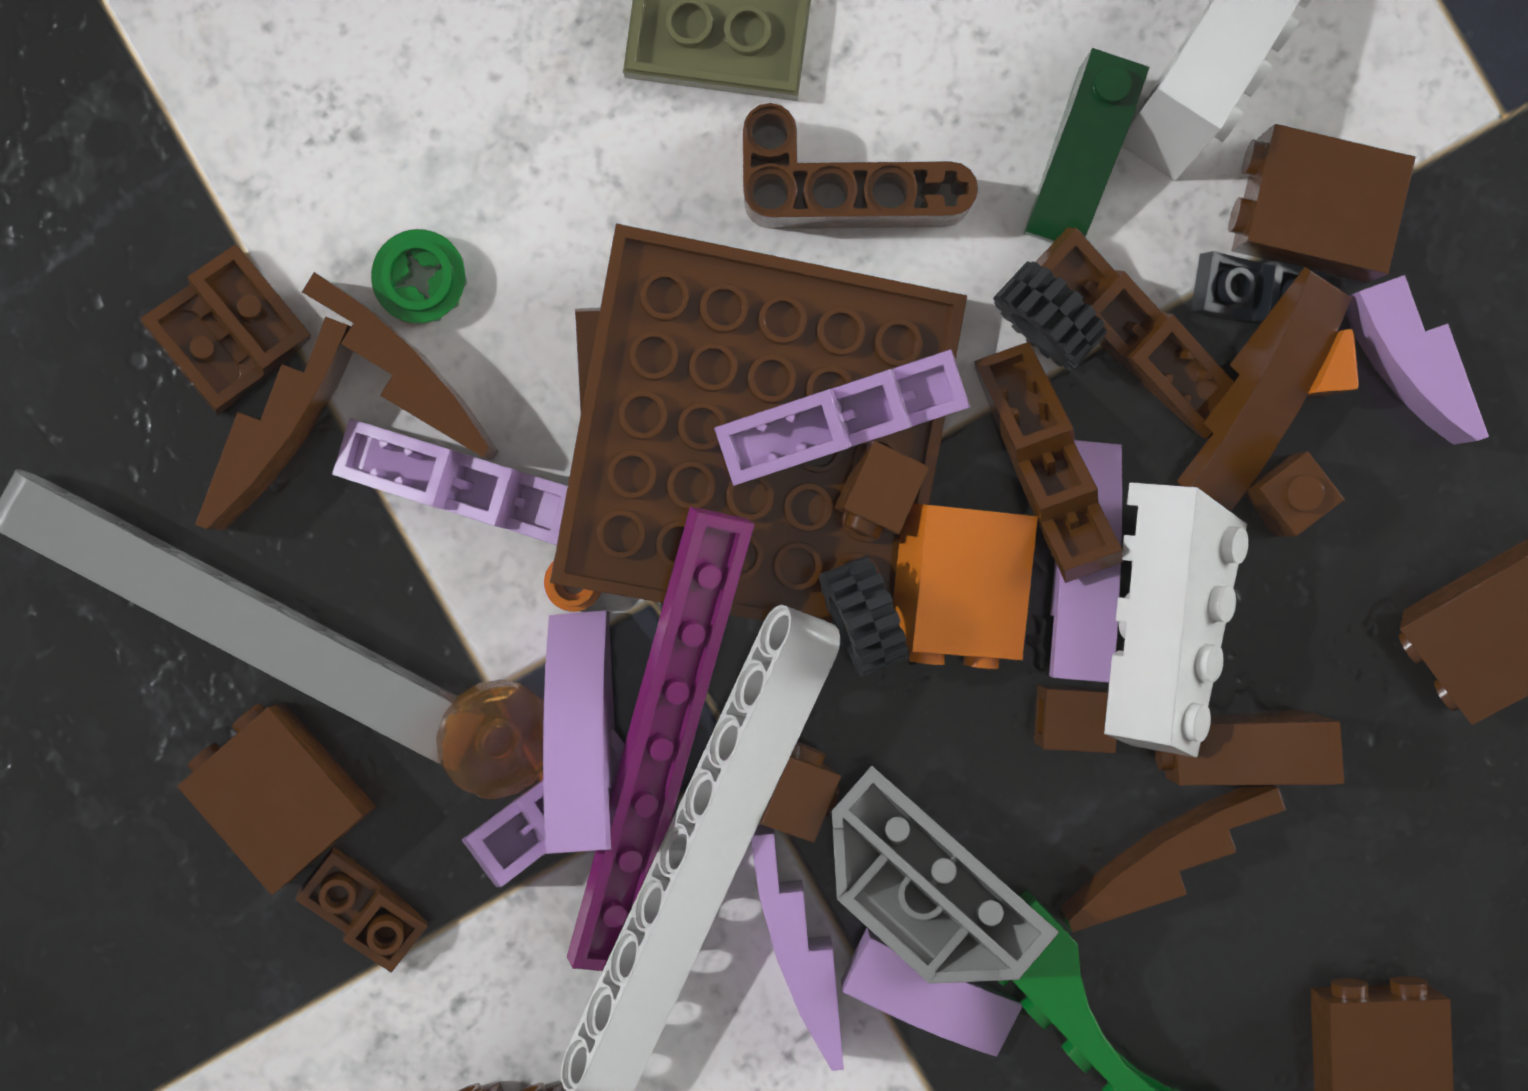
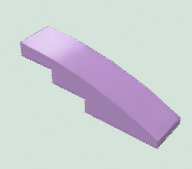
M950 349L715 427L714 429L734 486L970 408L971 406L953 351Z
M351 418L349 419L332 475L557 545L567 486Z
M1075 441V445L1098 488L1099 504L1121 546L1122 445ZM1055 562L1050 615L1054 616L1049 676L1098 682L1110 681L1112 654L1116 652L1118 621L1115 620L1120 591L1121 564L1065 583Z
M607 610L549 615L543 721L545 854L611 849L608 788H613L610 729H615L610 623L609 611Z
M758 825L751 839L759 898L776 959L799 1014L832 1071L844 1070L831 936L808 938L802 880L779 882L774 829Z

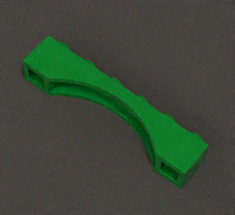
M1026 889L1019 897L1059 933L1020 979L1012 980L1027 996L1020 1002L1023 1008L1044 1030L1053 1023L1067 1038L1061 1047L1084 1073H1087L1094 1066L1108 1081L1102 1088L1103 1091H1180L1166 1086L1138 1070L1115 1050L1105 1038L1089 1008L1080 975L1078 944L1053 915ZM1011 980L997 981L1005 987Z

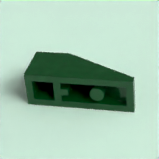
M1095 48L1090 50L1076 75L1023 234L1053 243L1069 227L1077 228L1086 238L1133 119L1150 68L1149 66Z

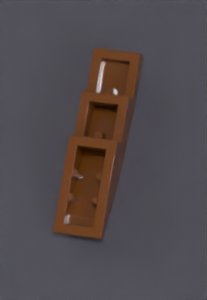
M1067 227L1036 262L1041 268L1045 266L1050 269L1055 278L1060 276L1068 283V288L1073 292L1076 290L1083 297L1082 301L1094 308L1097 312L1095 315L1102 319L1105 324L1103 327L1107 329V334L1099 344L1200 437L1207 439L1212 431L1204 424V421L1227 393L1234 381L1173 314L1162 313L1125 271L1114 270L1077 228Z
M1303 268L1230 364L1240 376L1204 421V424L1213 432V435L1177 480L1181 486L1197 487L1231 512L1266 465L1300 410L1331 349L1351 301L1349 295L1308 268Z
M313 272L302 293L353 323L341 344L392 374L380 396L481 457L493 461L499 450L467 403L426 356L381 316L324 277Z
M325 316L305 372L281 364L261 419L237 413L195 525L205 529L226 530L271 485L305 442L335 393L353 354L352 350L341 344L351 326Z
M1030 342L974 361L975 370L1032 511L1035 516H1038L1037 522L1065 583L1123 563V550L1099 504L1098 488L1075 445L1074 428Z
M1274 785L1243 786L1206 801L1153 830L1102 867L1059 908L1062 920L1073 933L1187 895L1180 871L1236 853L1229 829L1286 811L1279 787Z

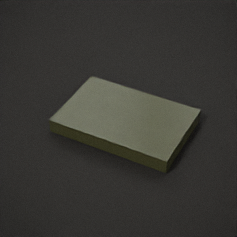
M633 0L623 68L624 77L798 101L811 0Z

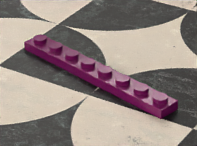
M690 507L609 800L611 849L595 851L568 949L567 959L572 969L603 971L670 826L754 528V523L746 518Z

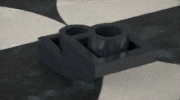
M1215 251L1201 253L1199 255L1191 312L1261 325L1304 267L1281 261L1260 263ZM1309 269L1325 279L1326 272Z

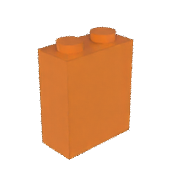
M924 504L912 505L900 531L893 608L898 612L901 621L899 625L905 633L909 661L922 664L945 665L946 655L964 656L963 665L999 669L1000 659H1023L1038 516Z

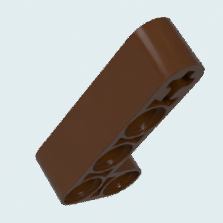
M766 103L758 105L751 110L744 121V205L751 221L760 227L770 229L947 227L962 221L977 198L978 185L976 177L962 163L952 161L797 163V128L795 119L789 110L778 104ZM770 125L781 129L786 136V140L778 148L765 149L755 142L753 136L760 128ZM883 183L894 184L903 192L904 203L894 208L883 207L875 200L873 189ZM917 183L923 184L920 195H925L920 208L914 207L918 191ZM944 183L950 184L952 194L960 195L954 206H946L944 196L935 195L938 194L941 185ZM766 184L778 185L786 193L787 199L778 208L766 209L758 205L754 200V194L757 189ZM822 184H835L842 189L846 200L837 208H824L814 199L813 192Z

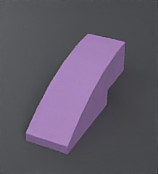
M1405 275L1350 295L1351 301L1345 315L1351 329H1353L1356 339L1373 367L1396 396L1426 425L1453 445L1479 441L1489 437L1449 325L1445 324L1427 331L1424 330Z
M611 729L614 786L625 744L615 730ZM543 779L462 839L465 846L496 887L505 885L545 854ZM608 788L609 800L613 788Z
M868 927L841 978L843 993L920 1029L996 1057L1022 1008L1020 1000L983 981L929 984Z

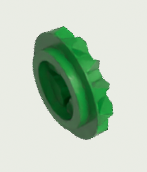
M425 229L403 231L388 239L377 252L371 269L372 288L380 305L395 318L414 325L440 321L444 315L459 306L460 297L464 287L467 285L464 259L456 247L444 236ZM410 256H413L414 260L424 269L430 270L435 268L438 270L434 276L428 279L430 288L428 290L430 298L428 299L415 286L399 287L406 284L405 280L413 276L411 269L413 264Z

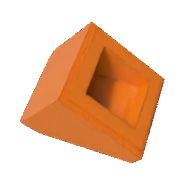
M1353 329L1337 332L1328 356L1306 397L1327 396L1358 389Z

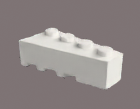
M1209 0L1207 3L1208 7L1199 16L1177 49V54L1144 101L1146 103L1132 120L1122 147L1171 179L1176 180L1214 137L1224 142L1244 113L1243 109L1236 106L1243 93L1251 97L1259 88L1272 68V65L1264 60L1271 48L1276 52L1281 50L1300 22L1299 19L1292 16L1293 11L1297 5L1306 8L1312 0Z
M1129 483L1127 505L1138 506L1135 536L1124 535L1122 560L1131 561L1132 563L1130 592L1125 598L1118 597L1115 621H1118L1119 630L1125 642L1124 651L1119 650L1112 654L1104 734L1131 746L1197 758L1200 742L1207 737L1210 729L1211 715L1208 705L1213 682L1219 678L1223 668L1221 644L1226 622L1231 620L1236 607V594L1233 588L1238 565L1244 561L1248 551L1247 524L1197 487Z

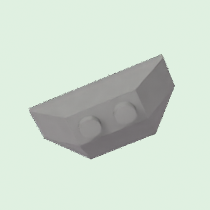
M873 766L868 769L832 810L837 900L929 984L1019 980L1059 933Z

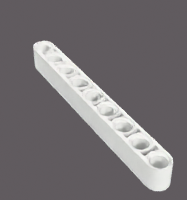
M784 605L775 607L767 615L566 1049L561 1067V1082L566 1091L635 1090L836 659L840 645V634L836 625Z

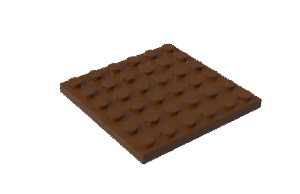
M616 223L550 583L664 603L690 507L743 517L754 523L729 615L765 621L767 615L775 607L784 605L832 623L831 620L833 619L827 610L826 599L821 591L820 586L822 585L819 581V576L821 573L864 556H868L870 562L873 561L877 573L881 574L887 592L889 591L893 600L900 533L891 534L881 531L878 540L845 526L848 515L834 509L863 443L733 486L714 428L952 349L956 360L967 295ZM945 416L867 441H876L929 466L913 504L929 505Z

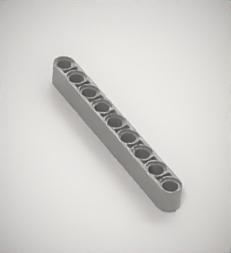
M16 469L0 498V533L437 763L449 767L457 766L483 716V712L468 701L40 476Z

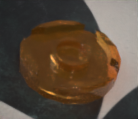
M502 679L478 683L460 694L443 714L436 735L438 759L452 782L464 791L466 790L469 793H475L479 797L488 799L515 795L534 783L543 772L544 701L523 684Z

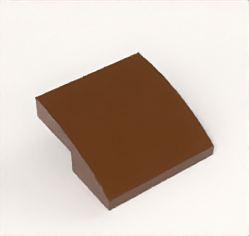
M237 244L187 277L189 282L187 287L140 318L143 327L217 416L253 390L311 339L310 332Z

